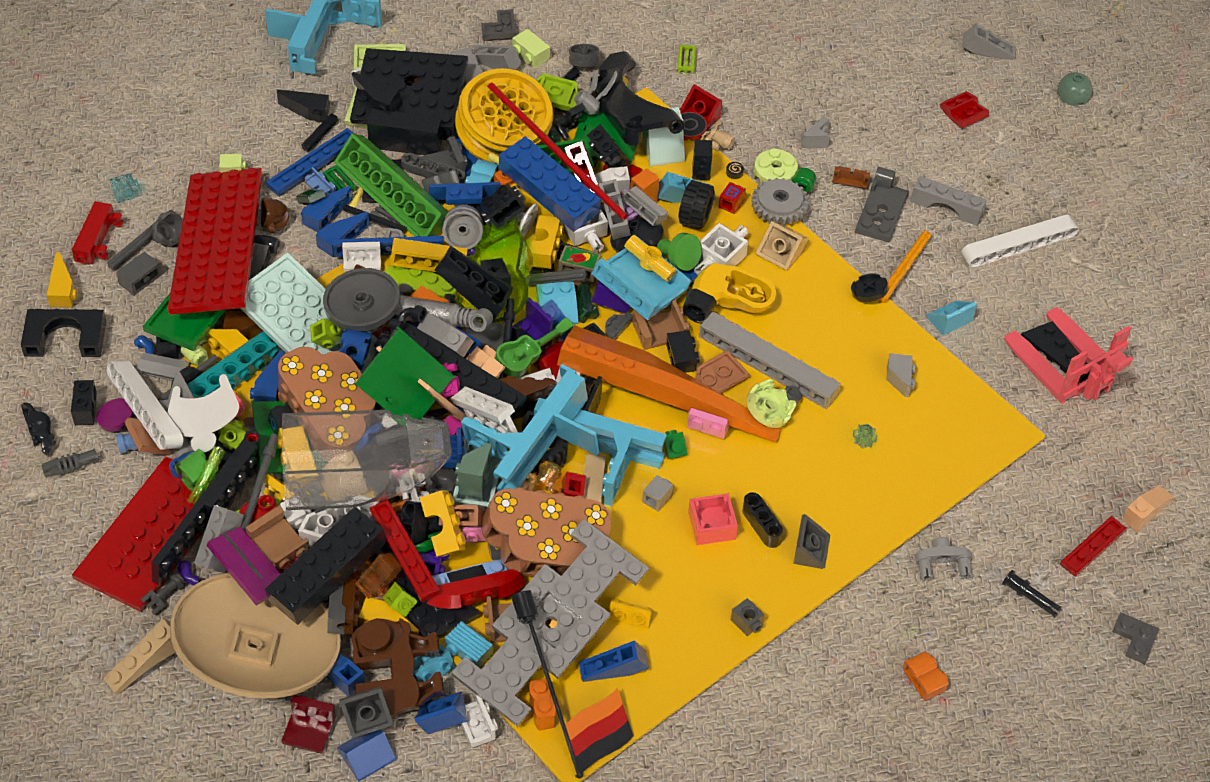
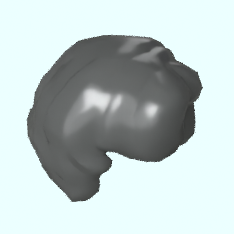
M174 212L161 213L152 226L153 240L156 243L167 246L176 245L180 239L183 221L181 216Z
M435 464L428 466L424 473L426 483L423 488L429 494H431V488L452 491L451 494L453 496L457 479L455 470L453 468L435 467Z

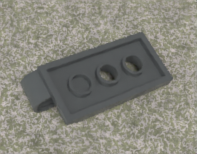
M878 166L855 233L890 242L909 190L892 186L896 171ZM878 209H884V210H886V211H885V212H881V211H879ZM874 221H878V222H880L881 224L877 225V224H875V223H873V222H874Z

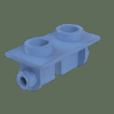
M313 167V173L305 176V183L311 189H322L325 195L337 190L331 181L328 182L321 171L317 172Z

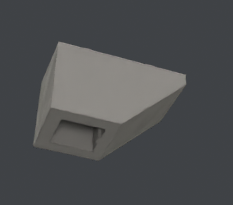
M890 353L887 363L886 380L903 396L909 397L910 390H914L915 379L912 378V375L915 374V364L912 363V356Z

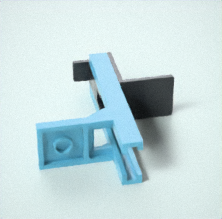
M598 376L586 407H582L572 421L596 432L599 452L612 456L609 464L610 472L609 474L605 473L602 483L604 485L602 491L604 505L612 507L629 461L660 469L665 456V452H662L667 434L595 414L601 401L602 377ZM540 395L534 412L527 411L522 422V431L548 397Z

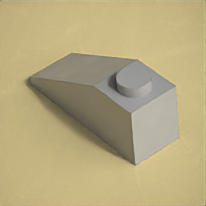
M976 23L963 35L962 47L974 54L1010 60L1015 58L1016 46Z
M477 45L472 50V53L476 54L478 62L492 69L516 70L521 64L514 46Z
M428 312L424 320L417 327L462 357L466 355L474 342L466 334Z

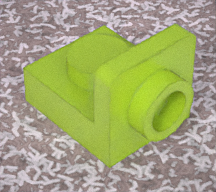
M394 582L383 596L385 602L404 617L407 616L417 603V600L408 594L397 582Z

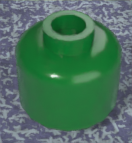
M799 168L796 170L792 182H797L799 187H803V191L810 193L816 182V174L809 168Z

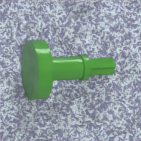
M680 233L672 241L661 239L657 245L662 255H668L670 263L679 270L688 271L693 269L701 257L702 247L700 240L693 234Z

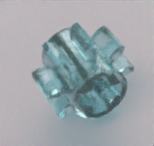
M859 424L857 430L853 431L854 444H858L861 448L868 446L871 448L872 443L877 440L876 429L872 428L869 424Z

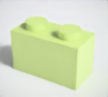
M529 29L512 38V46H514L517 54L532 67L536 68L550 59V46Z

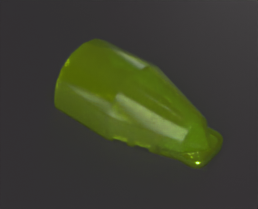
M517 216L499 230L494 225L490 227L487 223L483 228L481 240L474 247L476 250L474 255H469V258L479 265L480 260L503 258L511 276L513 290L509 298L515 299V315L523 309L528 300L533 269V255L517 225ZM456 291L455 301L460 307L478 310ZM507 302L493 322L503 321Z

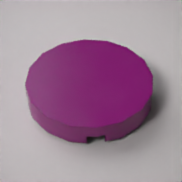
M124 398L106 402L100 407L96 415L99 426L103 430L110 432L123 429L122 426L125 425L127 418H135L134 412Z

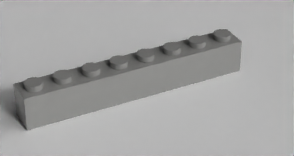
M712 312L700 325L699 337L724 352L728 350L738 360L786 387H796L800 390L803 397L824 409H827L839 395L841 383L836 379L830 378L818 369H814L802 360L791 356L786 351L775 347L770 342L727 320L724 316Z

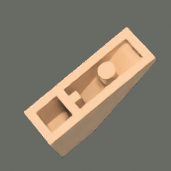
M1159 485L1142 494L1127 507L1122 521L1136 532H1139L1175 497Z

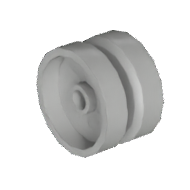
M468 205L455 206L445 216L442 228L444 239L450 246L467 248V250L473 248L481 240L484 228L483 218L474 207Z

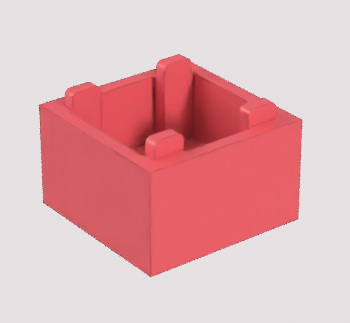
M729 493L689 500L688 514L696 545L736 540L738 525Z

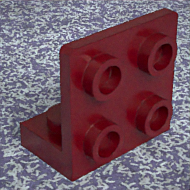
M293 695L291 699L292 714L281 742L284 745L321 754L336 718L334 704Z

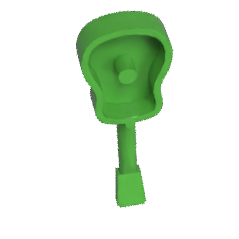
M565 317L555 326L554 330L539 340H533L531 337L523 335L516 341L503 343L497 348L494 359L505 367L502 371L505 375L516 378L521 377L532 363L538 361L541 354L540 347L571 330L573 323Z

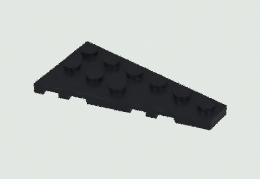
M383 545L368 559V562L388 590L394 582H397L408 594L417 600V603L407 614V617L419 629L420 636L426 637L430 633L436 632L438 638L441 639L454 630L461 621L467 625L481 617V612L471 605L446 609L427 604L428 600L421 602L392 549L386 545Z

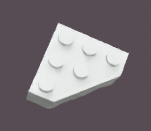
M357 495L352 497L353 500L333 504L326 507L324 511L306 514L298 530L299 537L302 540L307 538L309 540V547H311L354 506L376 522L369 507L378 504L379 500Z

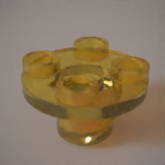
M552 461L541 463L538 475L530 473L527 481L538 487L540 484L545 485V490L552 494L562 493L563 491L562 488L555 485L556 480L561 477V467Z

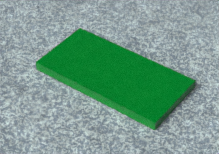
M250 270L249 280H250V278L253 276V275H252V270ZM169 293L143 325V330L194 351L226 309L169 315Z

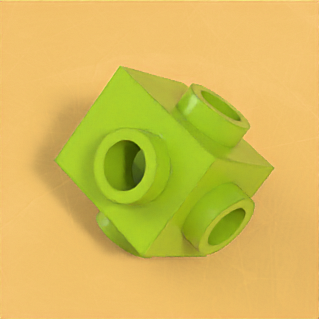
M323 318L310 325L312 343L325 349L333 348L336 344L340 343L341 329L330 320Z
M231 420L219 429L218 434H220L218 440L223 442L222 445L232 450L236 449L244 439L245 433L250 429L244 427L245 424L239 420Z

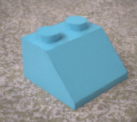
M574 281L536 285V300L540 307L552 299L565 317L573 324H578Z

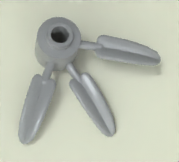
M594 70L589 92L579 91L574 98L576 105L583 103L586 108L584 110L586 114H596L600 109V102L598 100L605 96L613 86L617 78V71L614 72L606 88L595 98L591 93L597 87L598 72Z

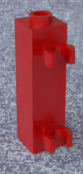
M94 201L72 248L75 262L92 265L96 256L103 260L107 259L109 253L106 250L108 247L102 245L109 227L111 224L116 227H122L124 220H121L122 214L114 213L112 204Z

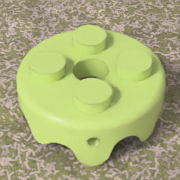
M769 149L763 151L755 159L753 178L758 177L761 185L762 181L768 182V179L785 178V180H792L798 169L797 160L792 154L784 150Z
M767 379L760 384L757 383L750 390L746 399L747 406L752 416L758 422L770 428H779L791 419V414L796 407V401H789L786 390L775 389L773 387L774 380Z

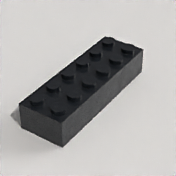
M354 506L265 588L269 601L294 623L299 625L387 542L384 529Z

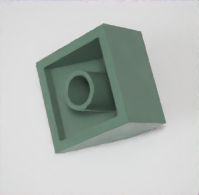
M487 443L463 455L461 463H457L455 475H457L456 486H459V495L483 499L492 469V444Z

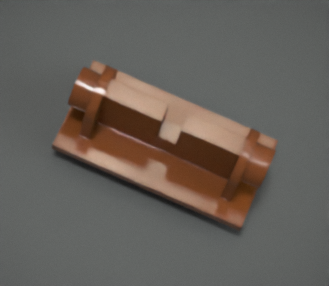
M835 167L832 183L867 189L870 173L867 170L854 169V172H851V168Z

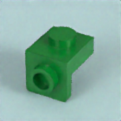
M677 430L666 431L665 434L667 435L664 445L667 459L688 455L683 432L677 433Z

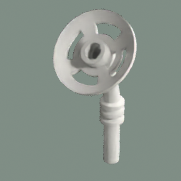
M533 204L526 212L522 211L515 216L518 219L517 221L520 222L519 236L522 238L529 232L538 213L537 204Z

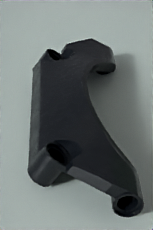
M626 51L610 54L599 67L598 74L600 76H598L597 87L591 95L597 98L610 82L614 72L617 71V78L613 86L598 101L600 102L601 111L624 140V143L628 145L639 144L640 134L645 130L667 127L673 134L680 133L684 129V122L674 110L639 97L625 85L622 77L636 66V62Z

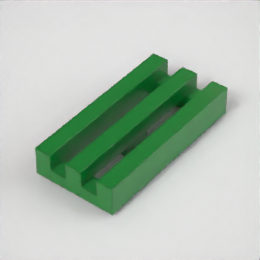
M337 165L322 172L328 182L331 181L337 190L346 187L340 178L351 187V191L355 192L357 190L356 185Z

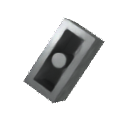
M145 251L116 272L119 285L133 296L162 275L160 263Z

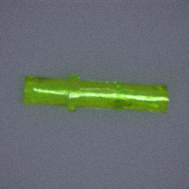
M216 446L213 447L207 462L203 464L204 468L189 499H187L188 502L195 504L208 487L215 472L218 471V466L226 451Z

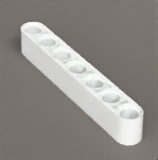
M1063 215L968 244L962 249L961 254L971 268H975L1072 238L1079 232V228L1070 215Z
M128 360L109 361L107 364L108 377L160 450L181 448L183 445L182 433L131 362Z

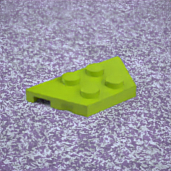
M545 73L538 77L536 81L547 92L552 107L568 111L577 106L574 101L578 93L577 82Z

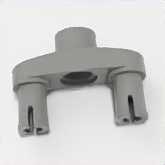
M947 537L933 539L932 548L923 549L915 554L916 564L919 565L920 580L925 581V577L926 581L933 579L930 563L957 562L961 579H964L965 575L966 579L973 577L970 565V550L963 547L950 546V540Z

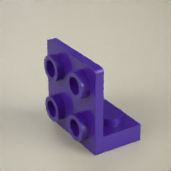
M527 298L526 318L514 324L512 328L521 327L534 340H539L553 330V319L550 314L545 313L537 302ZM552 340L540 347L541 350L552 344Z

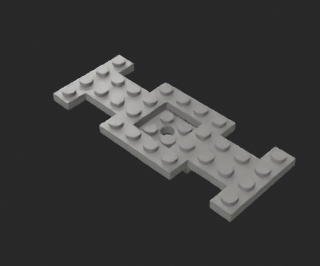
M585 519L571 533V537L584 546L585 549L561 576L544 564L522 590H531L539 613L535 617L536 621L532 623L548 672L557 679L609 619L611 614L596 603L608 586L619 574L636 586L649 570L645 564ZM512 602L492 625L495 631L507 639L482 669L464 657L451 672V675L518 727L531 712V708L516 696L539 668H542V664L529 624L518 621ZM548 619H553L557 622V626L548 628L545 622Z

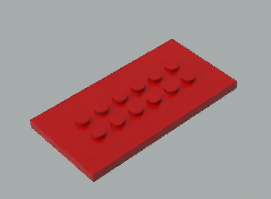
M166 456L72 574L73 579L139 612H142L151 601L150 598L145 602H142L140 599L150 590L157 593L166 581L164 579L160 585L152 581L151 561L199 499L195 492L186 487L181 480L182 478H175L171 475L169 465L172 459ZM198 533V534L195 536V538H194V539H195V540H194V543H195V541L198 539V537H199L201 534ZM186 549L184 551L183 557L186 555L189 549ZM175 564V565L172 567V572H173V570L176 568V566H177L178 564Z

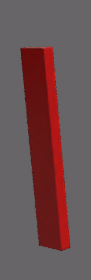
M388 499L369 507L376 523L384 529L387 542L420 601L424 602L440 594V589Z

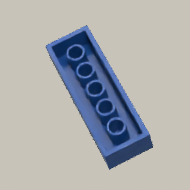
M526 136L499 154V169L573 232L600 213L601 198Z

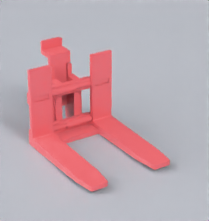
M1058 307L1048 311L1046 316L1050 322L1053 321L1080 353L1071 358L1065 378L1018 332L1012 331L1004 336L1005 342L1015 355L1061 404L1065 403V400L1070 397L1079 396L1084 393L1083 396L1087 400L1091 398L1096 400L1101 389L1108 393L1115 380V374L1130 366L1133 360L1132 356L1126 357L1123 354V351L1127 349L1129 344L1127 339L1131 331L1130 326L1114 334L1109 351L1105 352ZM1090 371L1088 379L1079 382L1080 376Z

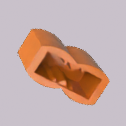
M924 651L904 661L902 668L924 701L947 690L948 677L937 668L936 659L929 655L928 652Z
M547 680L530 681L529 703L534 711L535 726L539 731L554 728L556 708L551 699Z

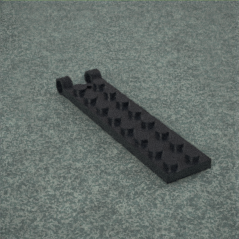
M395 314L392 318L397 319L398 315ZM404 321L403 331L440 364L456 363L457 371H452L451 373L459 377L460 390L466 386L511 404L515 412L510 417L512 420L527 399L525 395ZM377 339V341L373 345L375 348H377L378 346L380 348H383L380 345L381 339Z

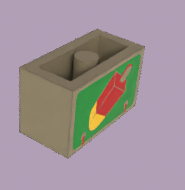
M565 245L559 259L558 271L585 269L587 272L585 280L594 282L596 277L592 275V271L597 261L601 259V254Z

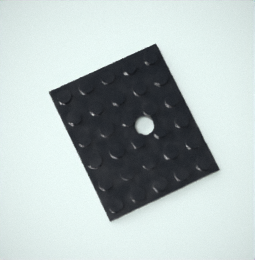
M366 48L360 74L399 89L401 101L394 112L441 117V129L443 131H454L455 115L463 89L468 56ZM416 77L417 82H414L412 86L405 84L406 78ZM357 88L350 122L354 124H367L371 109H375V107Z

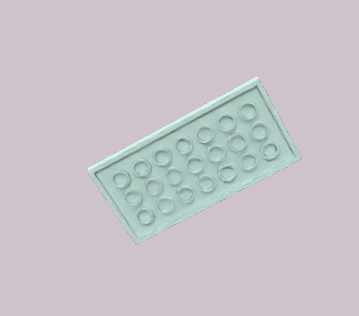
M289 253L283 255L249 280L246 307L241 309L285 353L298 347H311L324 355L328 352L340 351V348L343 347V344L338 343L333 348L325 349L311 342L310 325L323 318L328 319L323 305V295L326 289ZM340 328L342 336V333L345 332V329ZM373 334L367 359L363 361V364H365L364 368L360 370L362 374L372 362L374 354L379 353L373 346L377 341ZM351 346L352 350L357 351L354 346Z

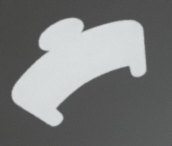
M225 374L219 377L221 387L204 397L194 399L181 398L180 387L175 386L173 388L167 414L178 427L182 436L193 437L191 447L194 451L200 449L204 453L211 450L216 443V436L212 432L224 427L238 413L239 403Z

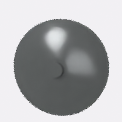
M372 268L354 269L339 275L331 281L323 295L324 310L328 319L342 329L356 331L371 330L388 322L396 314L401 300L396 281L389 274Z

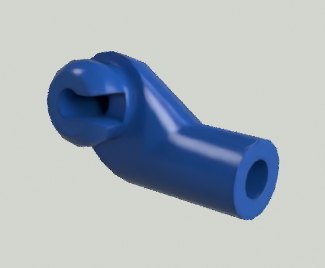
M139 335L134 340L135 346H138V348L143 346L145 353L155 355L154 343L146 336Z

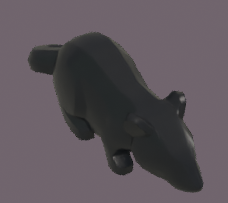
M24 402L21 404V408L34 447L40 443L43 454L49 455L54 444H56L54 440L55 435L50 432V418L46 413L36 411L30 403Z

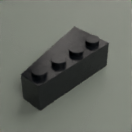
M452 246L449 247L435 268V271L478 310L481 308L488 309L493 315V321L504 308L513 290L512 286Z

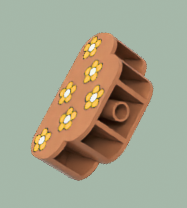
M298 347L283 355L279 361V397L283 404L290 406L295 419L300 423L299 425H303L305 434L310 438L311 447L314 450L317 449L319 454L329 462L334 456L350 450L355 451V446L364 431L373 424L376 401L355 384L362 373L347 354L333 351L322 355L314 348Z
M508 488L498 491L491 499L482 518V534L491 546L500 549L501 561L508 570L514 569L520 572L521 575L535 576L546 564L562 576L585 549L584 546L571 537V533L585 519L608 537L611 518L609 511L602 503L586 499L584 496L570 497L563 493L548 494L542 490L533 492L526 491L524 488Z

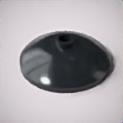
M636 217L628 222L630 236L613 240L611 234L610 242L612 248L617 253L625 249V243L633 235L639 237L648 246L657 247L659 241L664 238V229L662 224L653 226L643 217Z

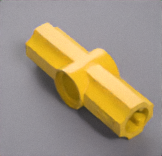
M636 235L631 236L625 243L624 247L640 260L639 264L643 269L654 271L666 282L675 275L677 270L661 257L662 253L657 247L646 245Z

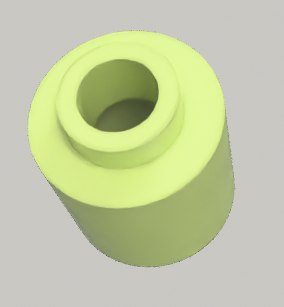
M200 344L194 351L181 347V353L193 365L200 366L208 359L207 351Z

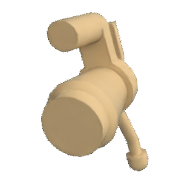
M717 121L714 129L706 131L702 135L701 140H712V148L716 151L719 147L730 150L735 142V137L729 133L718 131L717 127L721 125V121Z

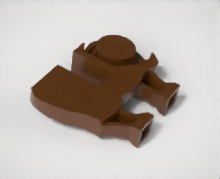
M376 618L364 623L352 634L354 664L361 670L390 666L392 678L356 684V694L381 686L386 695L392 719L405 712L421 709L426 702L435 696H445L443 677L440 672L434 673L425 682H417L414 677L415 657L441 656L439 638L436 632L422 637L411 634L410 624L401 618L397 622Z

